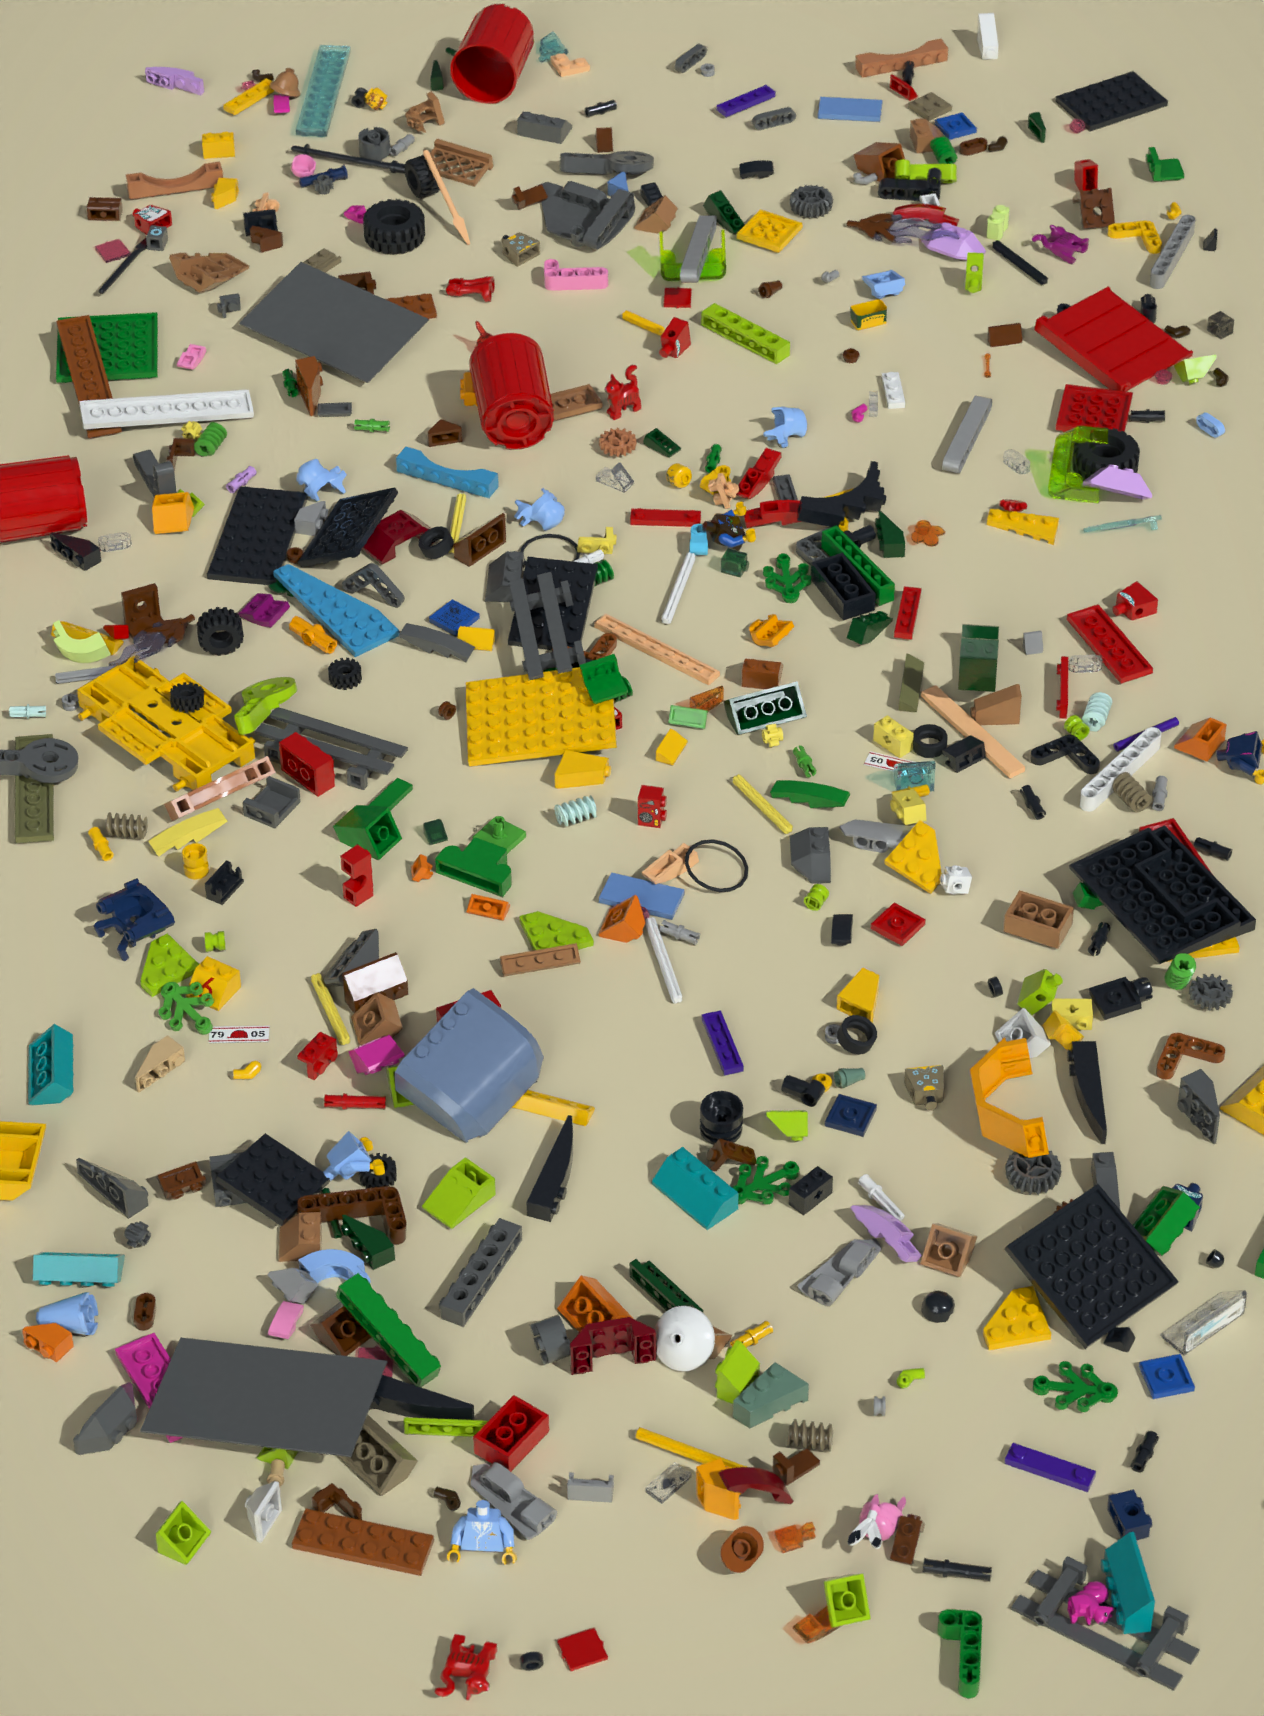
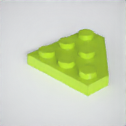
M539 911L519 916V922L533 950L577 943L578 950L594 946V940L587 927Z
M167 933L150 944L140 980L141 987L151 997H154L161 993V989L166 983L176 982L178 984L191 977L199 963Z

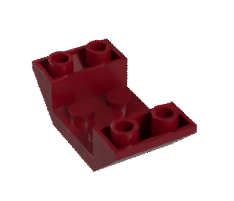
M399 510L381 520L362 550L380 564H384L396 558L395 546L414 536L420 539L421 535L431 528L416 516Z
M631 1317L586 1324L570 1343L571 1375L592 1372V1358L621 1354L629 1351L632 1352L635 1364L656 1361L655 1329Z

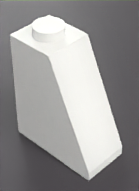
M980 13L978 15L977 42L982 60L998 59V39L994 13Z

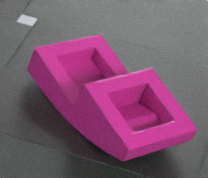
M283 94L273 95L274 113L290 112L289 96Z
M351 205L343 214L348 219L363 224V216L366 213L365 206Z

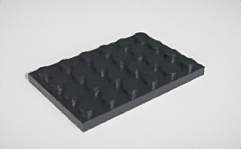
M1134 71L1056 96L1055 101L1088 131L1168 106V100Z
M396 487L339 499L299 559V565L301 567H311L315 564H326L330 561H341L345 558L357 557L364 545L367 544L370 536L374 533L377 525L381 522L384 514L387 513L390 505L394 502L398 494Z
M527 557L523 574L527 595L541 592L537 577L539 574L551 572L555 588L562 587L561 582L568 580L573 605L566 607V603L562 602L558 603L567 646L575 647L574 642L579 640L582 642L598 572V564ZM544 607L530 610L538 649L552 650L553 647ZM514 612L508 645L522 647L516 613Z

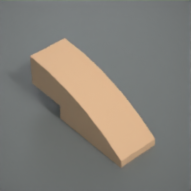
M683 843L673 852L669 849L642 872V875L654 884H659L687 871L685 856L690 847ZM695 850L689 855L690 869L699 862L698 854Z

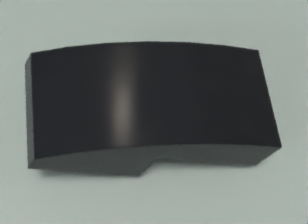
M758 160L739 164L742 179L758 175L760 179L774 174L772 161Z
M833 914L832 944L844 946L851 943L853 914Z

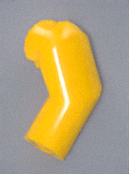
M1177 202L1171 203V212L1167 211L1169 219L1174 220L1181 215L1182 211Z
M252 1061L244 1069H234V1079H253L261 1070L260 1062Z

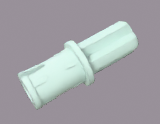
M27 704V706H10L9 715L10 717H27V719L29 717H46V712H39L46 711V705L29 706Z

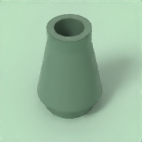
M839 1068L838 1071L834 1072L835 1084L842 1088L865 1079L863 1068Z

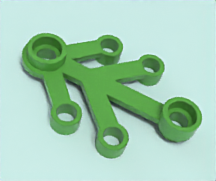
M168 982L161 989V995L165 1000L163 1007L159 1009L158 1013L161 1019H169L172 1016V1002L175 1001L177 1003L175 1015L169 1022L171 1029L179 1031L183 1027L182 1018L185 1011L195 1021L197 1031L205 1035L212 1031L213 1025L209 1018L201 1017L192 1006L204 1005L209 1007L213 1005L214 999L210 993L192 998H183L180 995H200L203 992V987L199 982H194L190 986H179L176 982Z

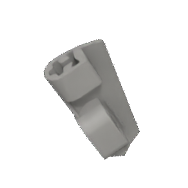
M855 819L841 825L840 829L845 836L853 837V843L857 848L884 853L889 847L896 848L914 826Z
M854 1239L799 1283L798 1289L814 1301L827 1307L831 1306L854 1277H860L881 1251L878 1240Z
M495 1462L491 1466L487 1463L473 1466L470 1485L494 1509H499L501 1516L527 1540L539 1535L553 1523L557 1516V1510L526 1490L522 1481L501 1464Z

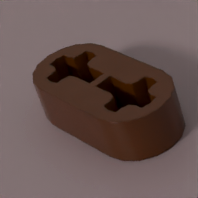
M979 137L960 143L959 153L964 156H970L987 150V139Z
M151 1293L140 1294L136 1299L134 1323L138 1330H149L154 1324L156 1301Z

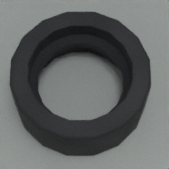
M438 526L424 532L418 544L426 558L437 559L443 557L452 549L454 540L447 528ZM442 539L438 544L430 546L435 541Z
M926 724L914 730L913 750L915 753L925 758L939 757L943 754L942 750L947 748L948 735L942 727ZM925 738H934L940 742L935 744H926L921 742L920 740Z
M851 1015L844 1019L838 1029L837 1039L846 1051L857 1055L865 1054L870 1051L876 1041L877 1030L875 1025L864 1016ZM847 1028L859 1029L866 1035L867 1041L861 1042L853 1039L848 1034Z

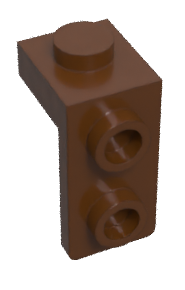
M542 184L521 191L518 186L513 188V195H511L513 203L517 205L519 210L548 198Z
M370 271L338 276L339 279L356 287L365 288L366 291L374 294L376 281L375 279L372 280Z
M173 439L172 445L169 446L170 456H167V461H171L174 471L177 456H195L194 439Z
M718 1139L706 1154L709 1168L714 1171H718L727 1159L752 1166L756 1165V1157L752 1148L723 1139Z
M807 1448L790 1459H787L779 1451L773 1455L772 1469L773 1473L788 1486L819 1466L820 1460Z
M333 1483L323 1490H319L312 1497L313 1510L326 1512L336 1504L351 1518L362 1520V1508L359 1503L353 1502L342 1488L336 1487Z
M908 1514L907 1517L900 1516L890 1557L891 1560L909 1565L913 1564L920 1532L924 1531L925 1523L920 1520V1516Z

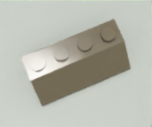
M368 1414L352 1457L338 1456L381 1496L406 1480L418 1462L413 1455Z

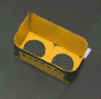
M879 299L852 305L850 307L851 323L857 330L886 324L887 306Z

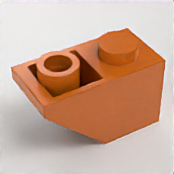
M57 1323L27 1326L22 1329L25 1345L30 1349L37 1350L45 1358H50L55 1362H58L74 1347L72 1332Z

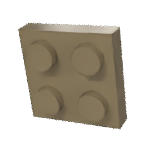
M933 92L908 103L910 110L928 121L952 111V105Z

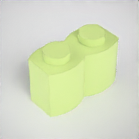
M1004 205L994 207L993 214L987 220L988 239L1000 240L1003 237V232L1007 230L1009 224V207Z

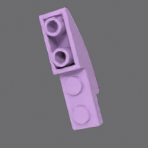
M171 67L145 68L146 82L170 90L176 87L198 95L204 93L203 79L194 77V72Z
M852 1205L851 1210L855 1213V1217L866 1226L868 1233L875 1238H885L886 1243L895 1249L902 1261L917 1262L922 1255L909 1241L914 1234L900 1220L886 1211L873 1206Z

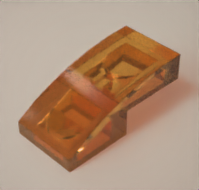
M826 1606L814 1616L808 1614L793 1626V1630L809 1644L829 1635L841 1626H830L828 1607Z

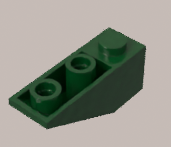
M722 190L708 195L703 204L710 216L715 215L717 223L733 235L737 234L745 224Z
M878 511V518H875V528L877 529V539L879 540V551H883L884 558L905 557L904 532L882 511Z
M882 611L852 618L847 639L860 645L870 643L893 621V618L888 617V614Z
M342 1215L343 1224L341 1225V1230L346 1237L348 1236L351 1239L353 1248L359 1250L365 1264L368 1263L374 1270L395 1260L394 1245L384 1232L348 1215Z

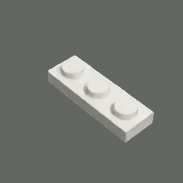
M899 372L882 373V383L888 409L905 408Z

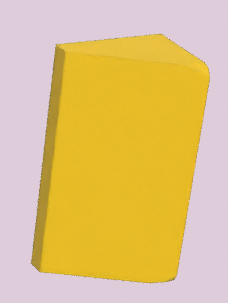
M460 626L457 638L475 646V650L492 651L495 642V630Z
M670 728L656 750V761L674 765L688 740Z

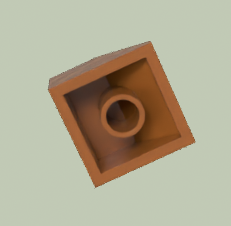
M745 659L742 668V687L770 689L779 686L783 664L774 661Z

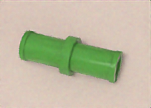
M355 419L354 425H356L354 426L355 430H369L370 432H389L390 426H388L390 421Z
M799 746L800 751L795 747L793 754L797 758V764L803 769L807 777H811L809 772L814 776L816 769L812 764L810 755H807L803 746Z

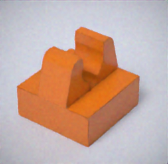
M420 854L412 864V880L419 882L421 879H430L433 872L430 870L433 865L427 862V856Z

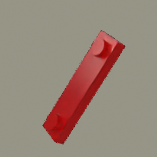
M631 509L630 525L692 527L694 524H701V511Z
M904 586L894 638L912 640L922 588Z
M1061 656V664H1057V675H1060V700H1056V711H1059L1060 719H1067L1069 657Z

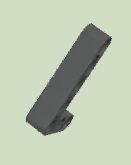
M150 449L133 454L135 466L154 498L155 495L177 493L175 473L171 461L159 464Z

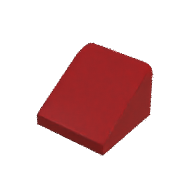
M127 625L103 626V629L113 639L129 638Z

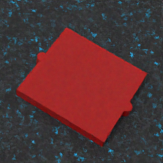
M665 288L664 307L677 309L691 308L692 288Z
M595 1628L557 1640L562 1652V1659H565L570 1672L608 1660V1655L603 1647L604 1641L600 1640Z

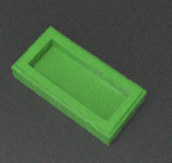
M671 705L668 723L705 729L708 710Z

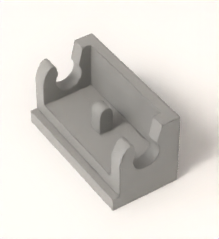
M569 1472L567 1483L568 1500L612 1503L614 1475H609V1481L574 1479V1473Z

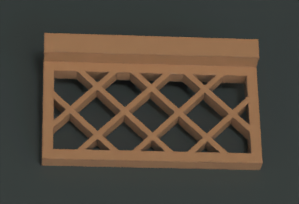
M441 139L435 140V147L430 152L441 177L474 187L487 170L491 171L494 167L491 154ZM443 160H445V162H446V163L439 164V165H437V163H436V162L443 161ZM459 165L457 168H450V166ZM446 167H448V169H449V170H446V171H440V170H439V169L446 168ZM471 168H472V170H473V171H471V172L464 173V170L471 169ZM462 172L461 175H453V173ZM475 175L474 180L467 179V177Z

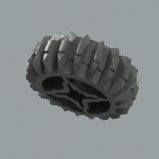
M812 184L810 186L805 185L804 187L799 186L798 189H794V192L791 193V210L795 214H799L800 217L818 218L831 211L833 204L832 195L823 186H812Z
M1013 1151L1012 1155H1009L1005 1166L1006 1178L1009 1184L1013 1185L1014 1189H1020L1021 1193L1027 1191L1030 1195L1032 1192H1036L1039 1195L1041 1191L1047 1193L1048 1189L1053 1190L1055 1185H1058L1062 1172L1060 1161H1058L1056 1155H1053L1052 1151H1049L1047 1155L1031 1158Z

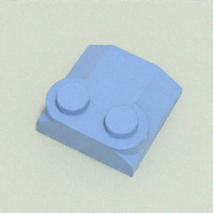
M893 270L862 276V280L871 288V293L875 298H884L885 295L889 294L898 295L903 291L905 285V278Z

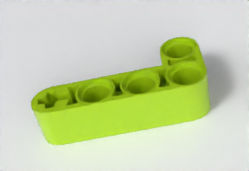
M897 160L895 162V179L927 180L928 170L938 168L942 172L941 183L957 182V166L955 164H910L909 160Z

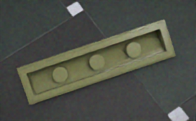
M906 654L899 698V711L917 712L924 662L910 654Z

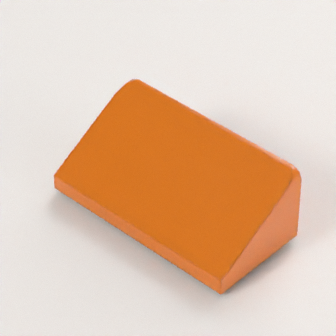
M471 894L466 912L504 921L510 909V904L507 901Z

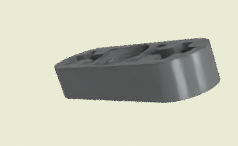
M702 44L695 45L677 59L675 69L682 73L686 72L705 57L707 47Z
M791 107L781 108L755 115L752 119V124L757 130L776 127L793 122L796 118V113ZM773 116H777L775 121H771Z

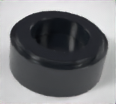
M995 976L988 979V986L994 997L1003 995V989L998 978Z
M539 1652L523 1654L520 1657L521 1668L527 1671L541 1668L544 1664L543 1655Z

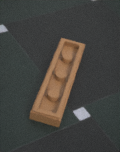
M577 943L504 955L499 958L503 977L576 965L581 962Z

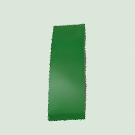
M777 780L770 791L772 798L789 797L791 803L808 802L810 808L844 807L850 796V792L832 786L795 780Z

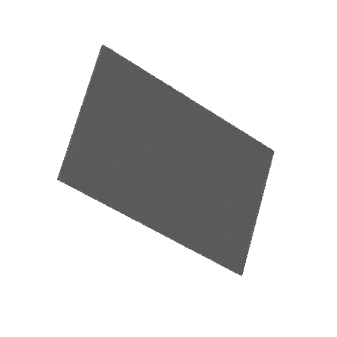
M300 262L239 324L309 357L315 356L316 360L369 383L429 319Z
M181 1337L140 1432L352 1457L387 1361Z

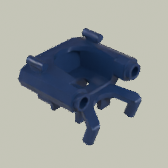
M138 878L124 883V889L103 897L96 903L97 911L100 914L107 915L111 913L113 917L97 921L94 924V929L99 938L105 936L103 929L115 927L120 935H124L117 948L122 961L129 959L126 952L129 943L134 947L137 941L148 936L155 938L156 934L165 931L166 928L173 926L175 923L174 916L168 907L145 885L139 883ZM131 917H135L134 922L130 921Z

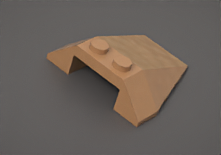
M176 253L169 256L177 279L200 293L212 290L249 269L248 264L228 253H209L208 256H200V253H195V256H189L187 253Z

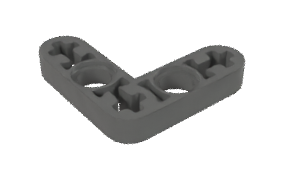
M826 529L805 537L796 543V553L810 566L811 562L827 558L821 551V542H814L816 540L822 541V531Z
M370 563L350 574L342 582L343 589L351 594L371 584L385 601L395 608L400 607L405 600L403 593L382 569L374 563ZM358 576L363 577L365 581H362ZM381 583L385 584L387 588H384Z

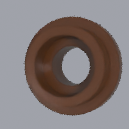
M853 348L845 350L843 352L845 362H857L859 352Z

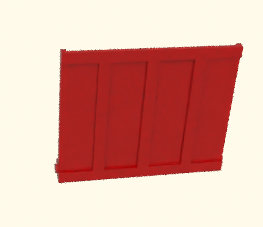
M1109 286L1049 319L1046 316L1036 319L1034 328L1037 333L1109 390L1127 392L1185 358L1188 359L1193 356L1192 350H1187L1111 291Z

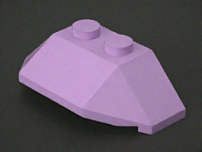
M941 223L929 230L921 238V242L924 243L927 249L955 259L967 260V252L986 253V250L973 232L950 223Z
M1108 465V467L1099 469L1084 480L1082 484L1142 500L1152 498V493L1140 474L1134 473L1133 469H1118L1116 465Z

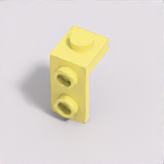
M613 527L605 528L604 538L579 537L577 552L592 553L600 549L604 554H612L613 545H616V534H613Z

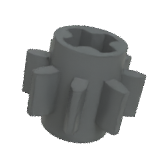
M319 175L317 180H314L315 191L322 195L328 194L330 189H334L332 178H329L328 175Z
M141 1221L129 1224L124 1234L126 1239H128L127 1244L134 1248L145 1246L151 1237V1233L147 1230L148 1225Z

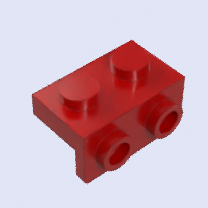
M319 1032L297 1055L298 1060L307 1064L308 1078L315 1081L320 1074L325 1072L329 1064L336 1060L338 1056L336 1039Z

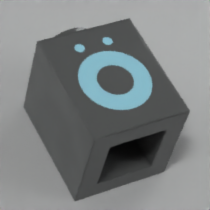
M151 225L146 236L148 250L164 251L168 242L167 227Z

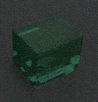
M728 548L721 558V573L741 578L743 573L749 568V561H747L748 553Z

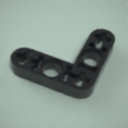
M1065 735L1038 746L1031 751V762L1035 765H1044L1068 755L1085 773L1096 774L1099 771L1100 760L1073 735ZM1077 753H1083V754H1085V755H1084V756H1078V755H1076V754H1077Z

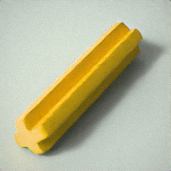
M628 310L622 314L623 320L659 336L665 330L663 326Z

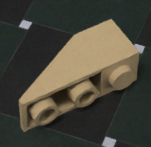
M168 1035L152 1045L135 1077L137 1091L141 1092L185 1062L184 1047Z

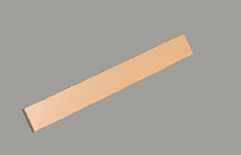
M604 614L594 623V628L604 633L615 634L618 640L707 685H710L720 676V671L608 614Z
M937 685L921 691V697L965 738L972 735L983 741L985 756L1006 776L1012 778L1025 772V766Z

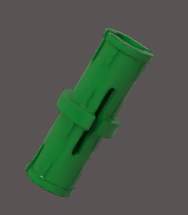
M285 369L282 372L284 387L287 389L289 397H296L298 395L297 380L294 378L292 370Z
M713 444L710 453L707 455L705 467L707 473L716 469L717 464L720 462L722 447L718 444Z

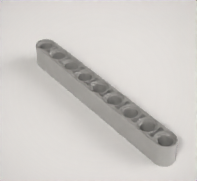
M715 215L699 216L681 267V283L699 282L716 231Z

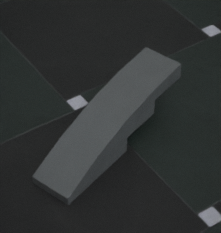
M409 623L405 624L399 634L400 638L429 654L432 650L447 658L452 654L464 662H467L475 646L444 632Z

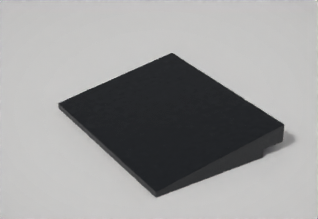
M1165 825L1153 831L1148 827L1069 865L1071 871L1159 964L1173 960L1180 953L1189 954L1255 930L1256 919Z

